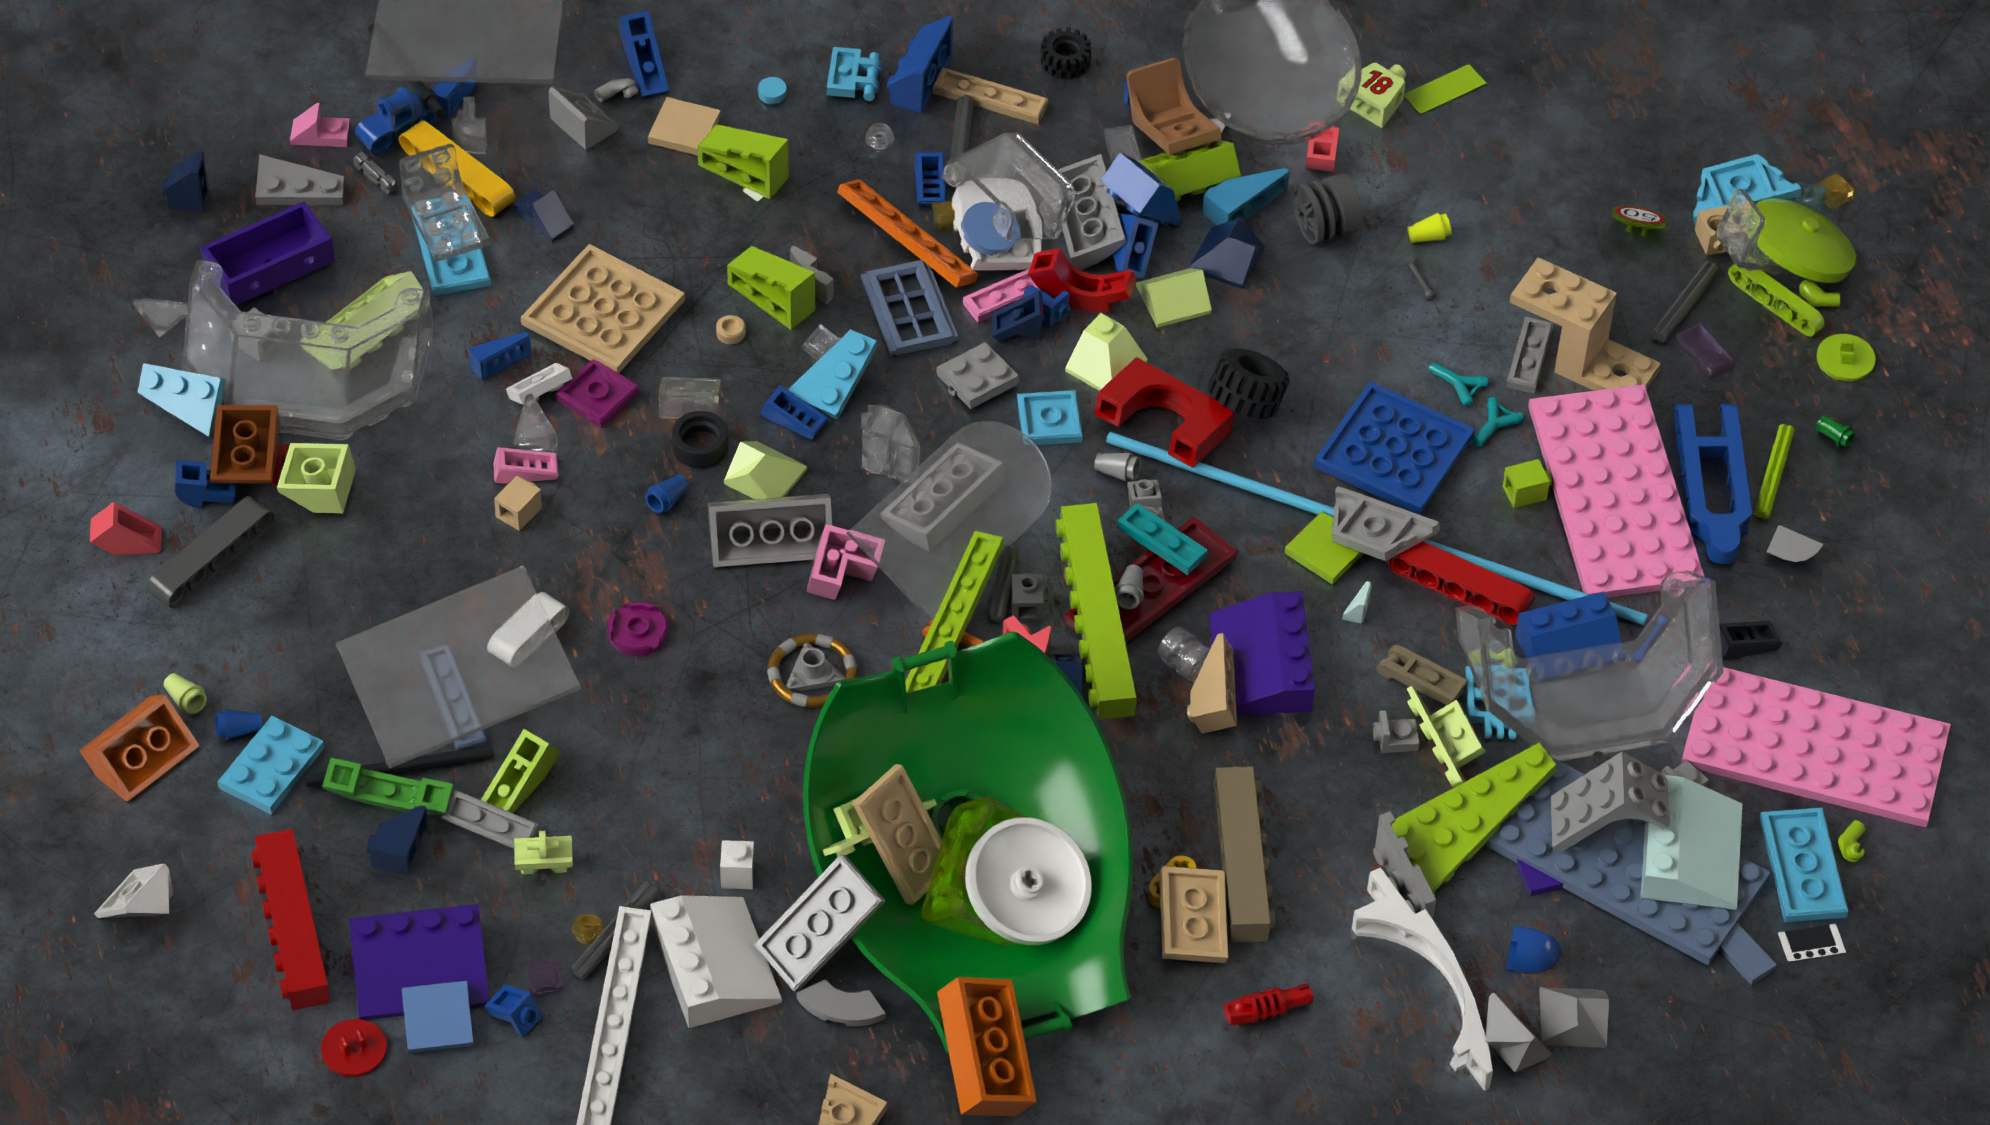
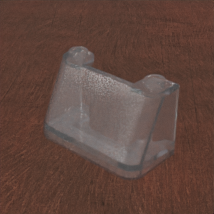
M1019 133L1001 134L950 159L941 175V178L952 187H961L967 179H971L998 205L993 217V224L996 231L1006 241L1058 239L1075 198V191L1071 182Z

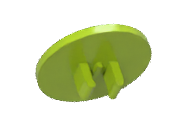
M1835 334L1827 337L1820 343L1816 354L1818 365L1823 372L1841 381H1857L1867 377L1874 369L1876 361L1873 348L1862 338L1851 334Z

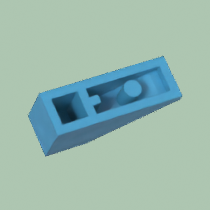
M1282 168L1224 180L1216 187L1208 189L1204 194L1203 215L1216 225L1239 217L1245 221L1288 190L1290 171Z

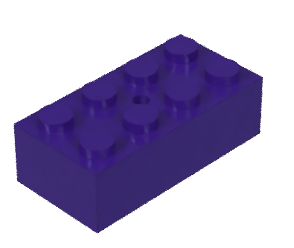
M305 201L200 247L204 272L231 308L335 262L332 237Z

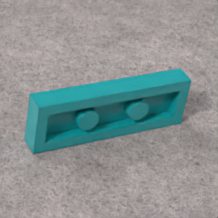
M1138 503L1117 520V528L1186 575H1189L1207 558L1208 550Z

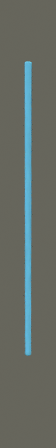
M1109 432L1106 443L1317 515L1323 511L1334 518V508L1201 462L1192 468L1168 455L1169 451L1113 432ZM1427 539L1424 540L1428 544L1516 583L1566 600L1588 596V594ZM1610 602L1616 617L1642 626L1645 625L1648 614Z

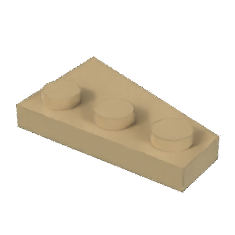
M830 1074L818 1125H877L887 1110V1102Z

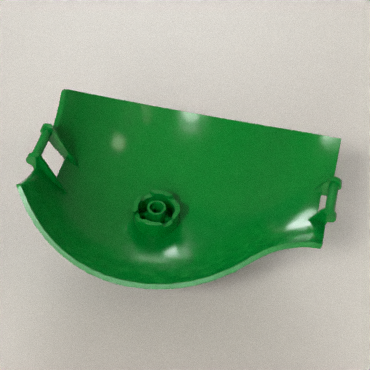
M1008 632L960 651L956 650L953 641L945 643L944 647L902 659L899 656L891 658L893 670L837 682L822 707L815 724L804 770V820L807 840L818 877L838 858L836 853L825 856L822 850L846 839L833 809L860 797L895 764L903 765L922 803L935 799L937 803L936 806L927 809L955 864L946 875L953 874L960 879L956 864L968 861L976 842L993 826L1009 819L1021 817L1046 821L1068 834L1082 851L1090 870L1091 897L1088 908L1080 922L1058 940L1042 945H1024L1004 939L989 929L978 917L969 896H966L964 888L961 892L957 891L956 895H950L948 900L951 913L944 918L935 916L931 895L935 885L913 905L906 904L874 843L872 842L862 846L861 842L854 844L855 851L846 856L883 897L885 902L859 928L851 939L886 977L907 992L922 1007L934 1024L946 1053L949 1051L937 992L957 977L1012 979L1020 1021L1055 1012L1057 1018L1023 1027L1024 1041L1059 1030H1063V1032L1072 1030L1070 1019L1130 999L1131 995L1124 963V936L1131 902L1133 850L1125 796L1114 759L1101 728L1079 691L1056 663L1040 648L1019 633ZM947 659L950 681L906 693L904 671ZM957 817H961L962 821L967 820L969 823L964 830H960V827H955L954 824Z

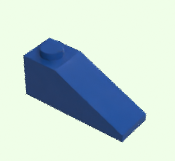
M649 10L621 16L618 27L624 51L641 98L669 92Z

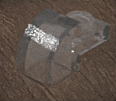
M464 97L463 109H458V118H451L453 142L474 158H487L486 118H477L475 97Z

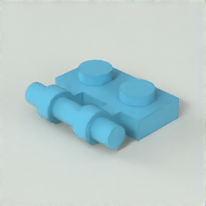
M833 47L827 82V95L855 98L856 90H862L864 92L863 98L867 101H872L879 89L877 77L881 74L882 70L880 54L873 52L869 58L861 57V49ZM859 71L866 72L867 74L866 76H858Z

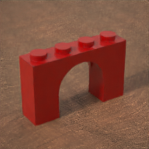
M1138 357L1098 391L1094 410L1095 415L1117 427H1120L1136 411L1145 407H1164L1177 412L1185 421L1172 433L1168 455L1192 468L1231 433L1235 412L1222 406L1219 401Z

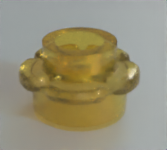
M581 914L577 916L574 920L575 923L571 926L573 935L584 944H591L603 931L601 919L594 914Z

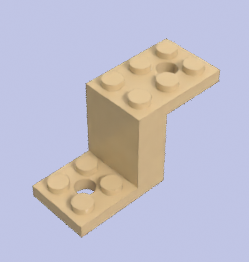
M1538 257L1510 295L1509 303L1562 326L1554 373L1595 391L1645 384L1647 389L1660 370V362L1609 339L1616 292ZM1552 289L1557 293L1547 294L1543 290ZM1623 371L1627 375L1620 377L1615 375L1614 372Z

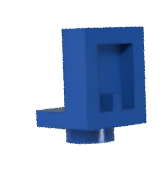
M1033 285L1024 291V298L1037 291L1042 293V323L1049 328L1057 321L1065 319L1070 311V293L1065 290L1055 299Z
M506 984L484 1006L489 1016L510 1022L517 1034L523 1037L543 1017V1013L532 993Z

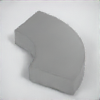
M822 980L797 992V1000L811 1014L824 1021L831 1020L845 1023L846 1026L855 1027L871 1025L885 1020V1012L870 990L858 993L843 992L831 986L826 980Z

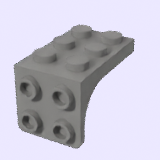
M1620 752L1551 795L1552 847L1563 852L1605 825L1621 819H1639L1650 822L1661 829L1667 828L1670 825L1668 780L1666 776L1624 752Z

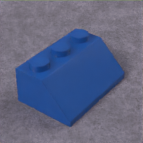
M945 16L921 27L916 38H911L906 56H901L897 73L895 76L891 75L888 80L887 91L890 92V104L922 113L933 93V85L942 68L947 67L952 57V16Z
M1604 591L1521 612L1518 615L1515 637L1538 682L1624 659L1616 614Z

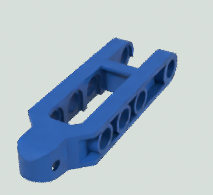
M1676 404L1674 427L1686 519L1692 536L1705 544L1706 554L1711 561L1718 564H1729L1734 562L1737 557L1740 539L1748 533V523L1750 522V517H1752L1738 408L1736 404H1720L1719 413H1721L1722 425L1720 437H1697L1693 405ZM1700 458H1723L1724 465H1727L1728 470L1726 484L1731 492L1730 511H1733V513L1713 514L1706 509Z

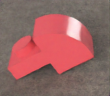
M1311 125L1305 169L1334 173L1340 128Z

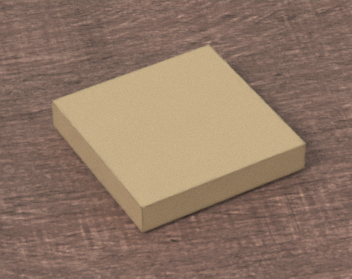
M666 97L648 135V143L698 156L697 146L718 123L721 117L720 110Z

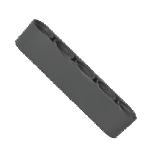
M250 496L245 497L150 577L147 583V591L168 607H178L271 528L275 520V514Z

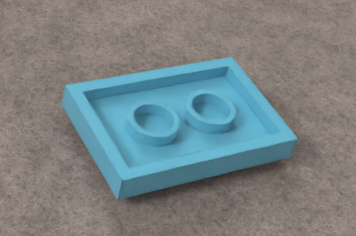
M271 715L218 780V787L272 814L325 749L324 741Z

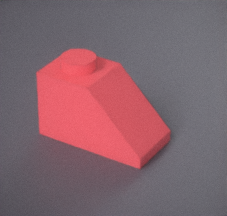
M113 502L91 518L90 543L113 555L158 553L161 551L162 526Z

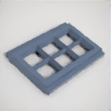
M917 260L867 271L866 274L861 275L862 283L890 355H904L953 344L954 341H958V334L932 269L925 262ZM916 274L922 289L906 292L901 277ZM895 279L900 294L885 297L880 282ZM925 296L930 311L915 314L909 299ZM904 300L910 316L894 319L888 304ZM934 318L939 333L924 336L918 321ZM913 323L918 338L903 341L897 326Z

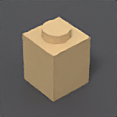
M516 476L494 498L496 518L520 531L542 509L541 489L535 483Z

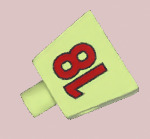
M1371 63L1341 83L1339 102L1382 128L1403 101L1406 72L1397 64L1388 70L1378 63Z

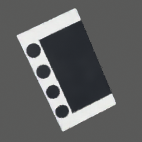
M1836 924L1778 933L1788 962L1846 953Z

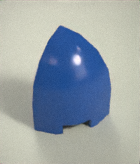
M1514 925L1506 970L1523 973L1546 971L1558 962L1561 954L1560 944L1555 938L1545 932Z

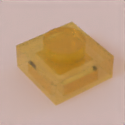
M1836 172L1816 183L1813 192L1831 209H1834L1853 198L1855 189Z
M952 201L931 203L935 231L954 230L955 210H953Z

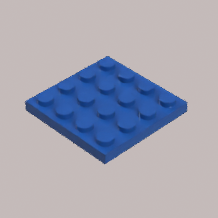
M1369 381L1314 459V468L1410 512L1421 515L1473 439L1475 428Z

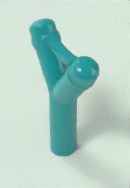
M1435 361L1429 367V372L1454 386L1460 401L1465 407L1473 403L1472 397L1477 390L1489 385V378L1487 376L1458 375ZM1467 387H1474L1471 393H1469Z
M1490 397L1487 404L1488 422L1473 437V444L1481 447L1498 428L1524 422L1523 413L1509 411L1499 404L1496 397ZM1499 410L1506 415L1499 417Z

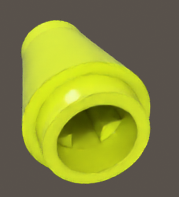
M1437 212L1407 227L1411 243L1446 240V237L1452 235L1446 213L1439 215Z

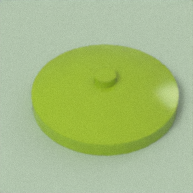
M1768 198L1756 203L1747 218V228L1756 245L1778 265L1798 276L1823 283L1839 282L1849 275L1856 263V253L1847 236L1829 219L1807 206L1786 199Z

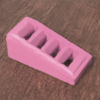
M497 448L493 462L495 483L509 484L516 476L531 482L558 479L557 453ZM541 463H546L547 469L542 468Z

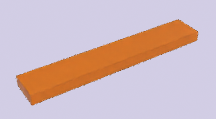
M858 179L840 184L837 191L838 194L956 288L976 282L979 274L975 270H972L970 266L863 181Z

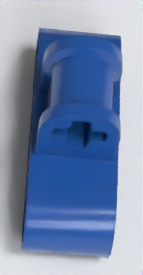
M402 86L391 96L377 99L378 112L362 120L357 125L355 134L371 153L379 155L399 145V136L421 120L434 126L439 118H436L430 109H426L422 105L417 92L410 94Z

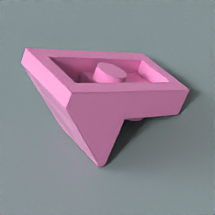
M316 103L293 120L290 145L348 147L351 128L350 118L321 117L320 103Z

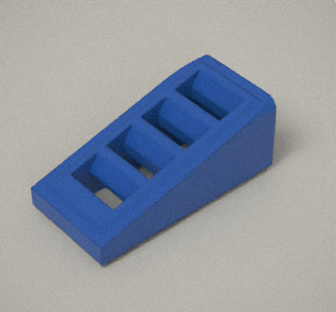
M469 62L432 88L439 97V103L446 111L445 118L448 119L478 85L477 65L475 62Z
M916 152L914 164L917 206H946L944 152ZM922 168H937V171H922ZM923 177H938V179H923ZM923 185H939V188H923ZM923 194H939L940 197H923Z
M526 331L469 348L468 354L471 369L483 381L532 354L530 334Z
M781 385L764 403L760 413L766 419L811 440L829 419ZM792 410L794 413L791 415L788 411ZM799 415L805 416L802 421L797 419ZM810 419L815 421L811 428L806 425Z

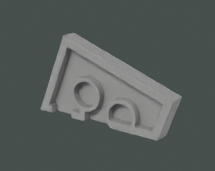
M259 155L255 194L256 205H296L303 201L307 205H343L344 176Z
M1391 811L1379 815L1376 843L1373 849L1377 863L1381 866L1384 865L1389 873V877L1394 879L1398 889L1405 896V900L1410 901L1416 913L1426 909L1431 918H1433L1436 898L1420 867L1417 864L1411 865L1410 855L1407 850L1409 846L1404 836L1400 838L1396 836L1392 828V823L1396 820Z

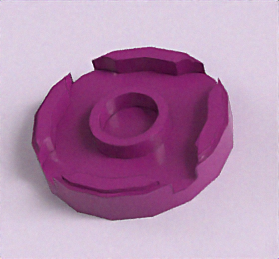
M642 601L626 603L623 605V608L618 611L615 609L610 614L607 621L608 640L612 647L622 654L646 656L656 652L664 645L668 637L667 618L653 604Z

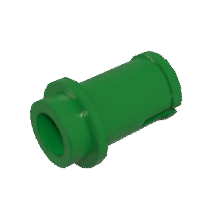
M1826 414L1819 419L1816 425V430L1836 441V446L1849 447L1856 436L1851 426H1844Z

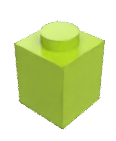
M1536 459L1505 467L1502 486L1513 508L1547 500L1549 487L1552 486V479L1547 469L1544 470L1540 460Z

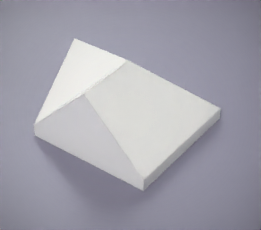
M165 864L134 869L94 915L97 918H123L169 914V899L174 894L169 868Z

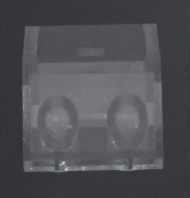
M876 405L862 430V469L912 485L920 477V443L903 413Z

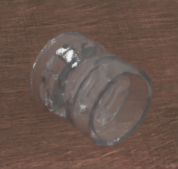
M1178 626L1164 637L1158 647L1157 657L1170 668H1176L1177 673L1189 683H1195L1211 648L1202 641L1196 642L1195 635L1183 626Z

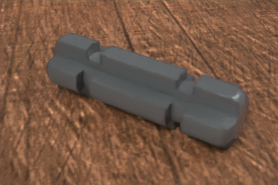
M360 152L354 156V166L363 171V174L377 186H381L380 188L385 193L391 194L398 189V181L388 174L376 161L371 159L369 155L365 152Z

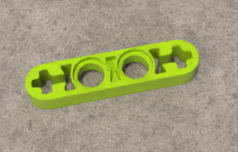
M1740 259L1729 267V278L1738 288L1802 334L1811 337L1824 327L1823 316L1817 309L1750 261Z

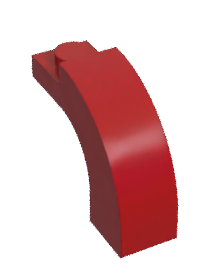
M1060 248L1034 253L1028 272L1032 281L1041 291L1048 293L1050 297L1055 299L1065 290L1070 293V308L1087 312H1109L1113 302L1131 299L1137 279L1132 270L1105 275L1083 272L1069 262Z

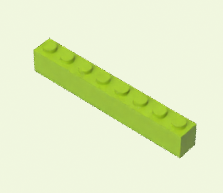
M1097 503L1061 506L1060 519H1055L1056 535L1063 539V543H1060L1061 560L1067 561L1068 567H1065L1066 585H1072L1073 590L1069 592L1071 609L1077 610V615H1074V626L1076 634L1081 633L1082 640H1079L1080 657L1086 658L1087 664H1084L1085 682L1091 683L1092 689H1089L1090 707L1096 708L1098 720L1135 716L1136 693Z

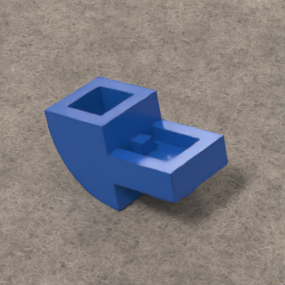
M176 459L175 493L183 503L189 506L201 508L203 501L233 504L235 483H211V470H206V462Z

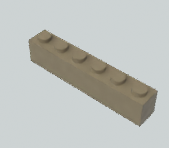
M1253 766L1216 768L1214 792L1222 870L1225 873V897L1230 943L1268 941L1270 929L1275 928V910L1269 909L1268 902H1272L1273 897L1272 883H1266L1265 876H1269L1270 865L1269 857H1263L1262 850L1267 848L1266 830H1260V823H1264L1263 804L1257 805V798L1261 797L1260 779H1255Z

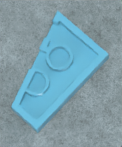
M850 329L788 390L819 412L838 420L878 347L877 340Z
M143 363L137 393L208 437L214 438L217 405H221L226 379Z

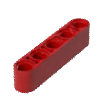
M1424 541L1388 559V566L1396 574L1511 625H1517L1519 613L1528 611L1535 601V596L1529 588Z

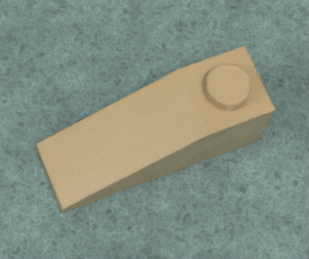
M1224 633L1217 634L1190 691L1191 704L1187 705L1188 718L1191 723L1196 724L1201 734L1237 726L1234 651Z

